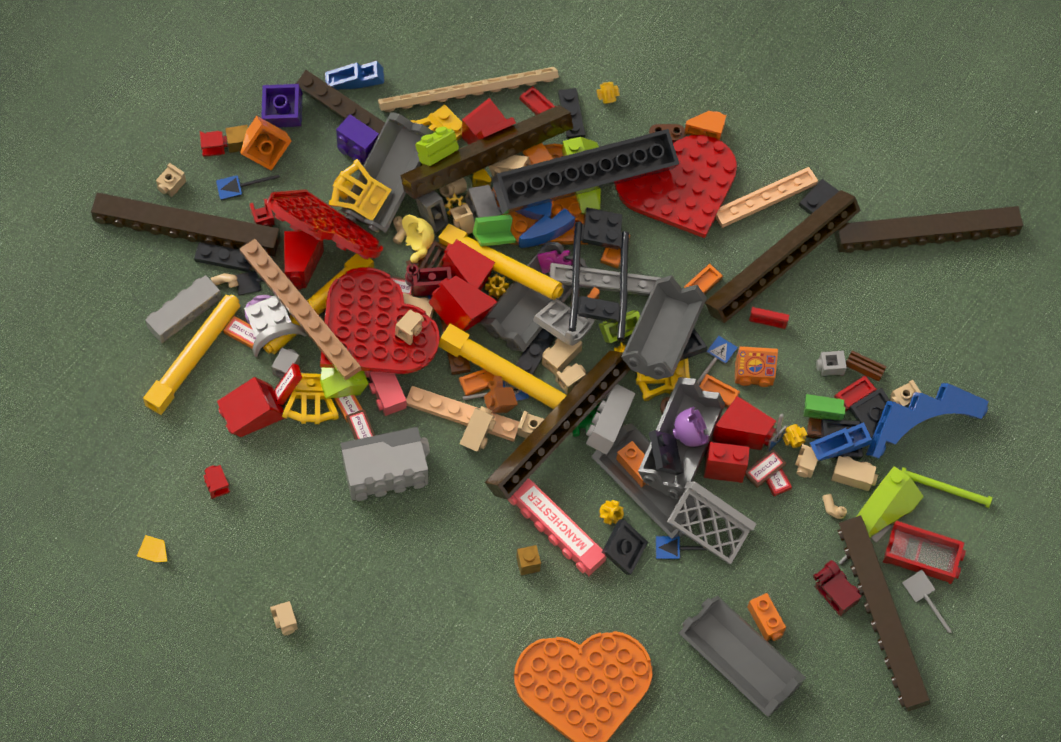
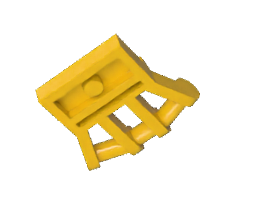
M443 105L434 113H430L427 118L417 121L411 120L413 123L423 124L424 126L431 125L428 128L434 132L439 127L452 129L455 131L456 141L462 137V121L446 105Z
M356 159L353 161L354 164L340 172V178L332 185L333 193L331 200H329V205L352 209L366 219L373 221L391 189L372 178L359 160ZM359 170L368 182L365 185L350 175ZM347 180L363 189L359 196L343 187ZM340 191L356 200L354 204L339 202Z
M688 358L679 361L673 376L659 380L636 372V385L640 387L644 401H649L665 392L671 394L679 377L690 378ZM647 384H665L651 391L647 386Z
M301 373L302 379L291 393L282 417L286 419L289 417L301 422V424H306V422L320 424L330 419H339L332 399H325L320 383L321 374ZM296 399H301V414L291 410ZM307 399H315V415L307 414ZM320 399L325 400L330 412L320 414Z

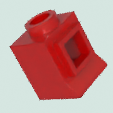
M200 131L203 157L225 154L224 147H228L227 136H223L222 132L219 131L206 133Z
M264 199L265 207L255 209L254 204L250 203V212L255 224L269 227L275 225L272 210L267 204L268 199Z
M213 465L206 468L203 477L211 499L230 493L221 465Z

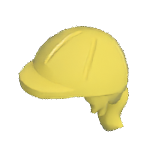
M406 215L402 219V226L407 235L405 242L407 243L406 246L411 245L412 249L417 251L411 255L410 260L412 263H418V260L426 257L428 249L434 242L435 233L432 226L426 220Z

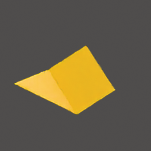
M145 535L137 557L153 562H167L164 541Z

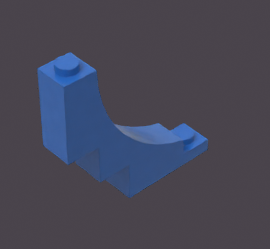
M941 383L936 398L914 392L908 408L896 402L887 401L873 435L872 444L869 445L866 455L879 459L885 452V443L896 445L911 428L934 416L956 413L982 419L987 413L989 401L947 383Z

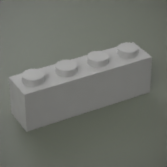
M206 275L196 279L189 288L180 291L173 300L165 302L161 309L149 314L145 320L147 328L162 344L221 300L220 290Z
M617 384L604 397L605 401L602 400L597 409L600 413L597 412L592 420L594 425L591 424L586 433L589 436L586 442L587 445L607 455L635 396L634 392Z

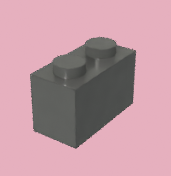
M435 191L416 198L421 219L429 222L434 233H437L449 224L443 199Z

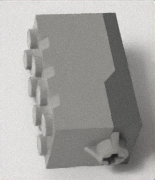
M418 427L340 443L351 500L363 501L367 499V495L375 494L376 497H381L387 494L386 491L394 490L395 493H400L409 486L419 489L428 484V467L425 458L430 453V447L426 437L420 438Z

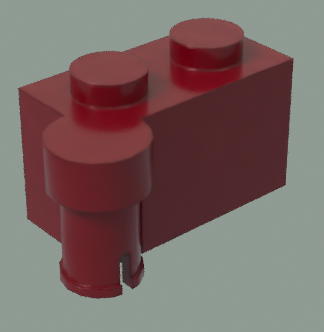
M409 264L405 274V282L407 285L413 286L414 296L432 295V292L440 287L439 283L445 278H452L451 267L423 268L418 272L419 268L417 265L413 264V267H411V264Z
M833 560L827 562L823 569L813 575L815 581L819 580L814 587L840 617L858 604L861 598L858 588L847 581L845 573L840 570Z

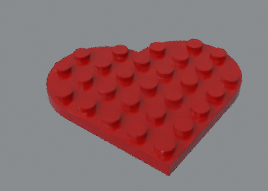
M691 135L673 143L679 165L674 169L615 184V190L621 202L629 209L706 238L734 182L737 164L733 152L722 141L706 135Z
M306 189L272 192L267 200L270 209L276 213L275 217L280 221L288 222L290 228L297 232L302 230L313 235L319 241L324 239L333 240L338 248L342 250L348 249L367 260L369 257L378 258L383 251V246H378L379 241L372 234L355 222L345 218L343 214Z
M359 267L346 271L344 275L338 279L336 278L331 284L327 295L324 323L361 366V371L407 374L424 368L433 360L439 347V330L436 322L423 309L404 303L401 287L390 278L388 273L375 268ZM409 310L421 314L424 318L422 330L417 336H413L411 345L395 335L396 324ZM321 351L320 367L335 368Z

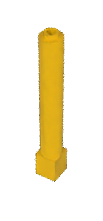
M448 224L438 237L440 244L446 247L449 243L453 244L458 239L494 261V271L552 300L559 298L563 293L561 282L488 246L481 247L478 241L468 237L467 232L451 224Z
M356 253L344 264V268L310 297L307 302L320 315L326 310L327 295L333 281L344 275L346 271L354 268H374V261L370 258L368 260L364 259ZM290 315L289 317L292 324L300 326L296 319L292 315ZM297 334L277 337L265 344L263 349L269 354H276Z
M225 295L161 380H156L143 397L146 407L162 415L175 398L174 393L240 308L237 297L234 295Z
M449 324L440 337L439 347L457 358L460 355L495 376H501L505 382L552 409H555L567 396L558 389L469 339V334L452 324Z

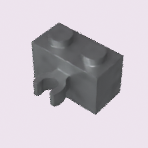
M489 185L468 188L465 200L473 214L474 222L476 218L502 215L500 207L496 204L495 193L491 191Z

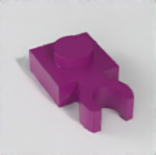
M557 250L540 253L537 257L542 273L550 272L551 263L571 265L573 259L566 260L564 257L570 254V250H565L560 255H558Z

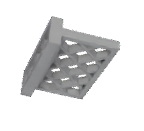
M695 481L687 482L683 488L685 491L667 523L726 563L731 564L748 533L754 530L756 523ZM688 495L694 498L695 507L687 509L685 501ZM700 508H709L711 517L702 519ZM696 509L698 520L690 522L688 511ZM683 512L686 523L679 525L674 520L678 513ZM722 517L725 519L726 528L718 530L716 519ZM712 520L714 531L705 533L703 522ZM699 523L701 534L694 535L692 533V524ZM738 528L742 531L739 539L733 540L731 529ZM727 530L729 542L721 543L719 532ZM715 534L717 545L710 546L706 535ZM730 544L731 553L729 557H726L723 554L722 546Z

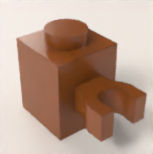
M495 376L493 378L494 381L488 382V387L491 391L484 395L485 404L488 409L492 410L491 414L508 413L518 405L513 387H503L502 377Z

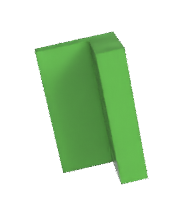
M510 214L475 219L473 234L481 247L516 242L515 237L510 231L513 220Z
M806 394L804 417L843 420L845 415L843 399Z

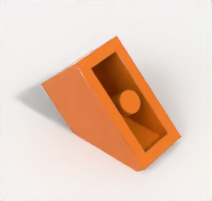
M707 111L687 120L685 134L706 135L720 140L727 115L717 111Z

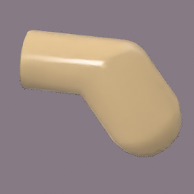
M397 216L393 220L397 231L393 241L400 245L406 237V232L402 226V217Z
M223 273L210 278L215 286L227 282L230 288L239 285L237 276Z
M831 494L824 495L822 498L826 513L836 519L844 518L847 514L846 508L834 505Z

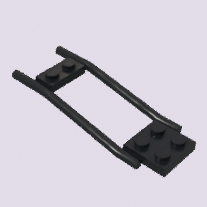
M586 207L584 224L581 222L575 223L572 296L569 331L571 332L576 331L578 314L580 317L611 323L618 322L617 340H625L629 232H621L622 214ZM581 241L586 244L616 250L621 249L620 305L619 303L590 297H579Z

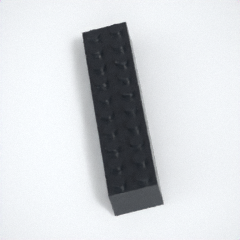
M669 129L501 172L496 174L491 180L503 215L672 170L679 165V161Z

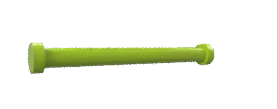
M904 467L901 469L902 472L915 482L984 504L987 508L990 507L991 496L985 497L907 471Z

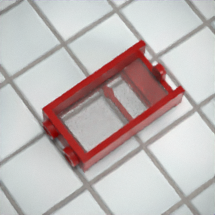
M895 521L883 563L893 564L915 572L923 570L927 576L952 584L955 578L958 579L961 568L958 565L959 561H963L966 550L963 549L965 542Z

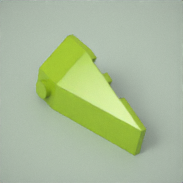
M578 137L563 141L562 154L566 156L599 146L595 141ZM601 188L576 195L582 215L586 207L600 210Z
M322 367L320 383L325 399L350 395L358 396L362 394L368 385L364 371H359L345 381L336 368Z
M894 466L857 516H862L871 538L886 526L911 513L924 496L913 480Z

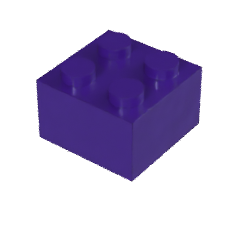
M263 85L261 118L276 127H302L303 93L300 85Z
M349 115L336 129L337 148L342 154H347L353 160L358 159L364 166L379 133L352 115Z

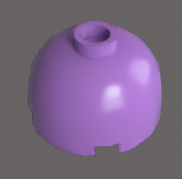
M694 406L682 411L676 417L675 428L673 429L674 437L688 447L701 446L706 444L709 439L708 434H704V430L707 429L705 421L699 410L694 411Z

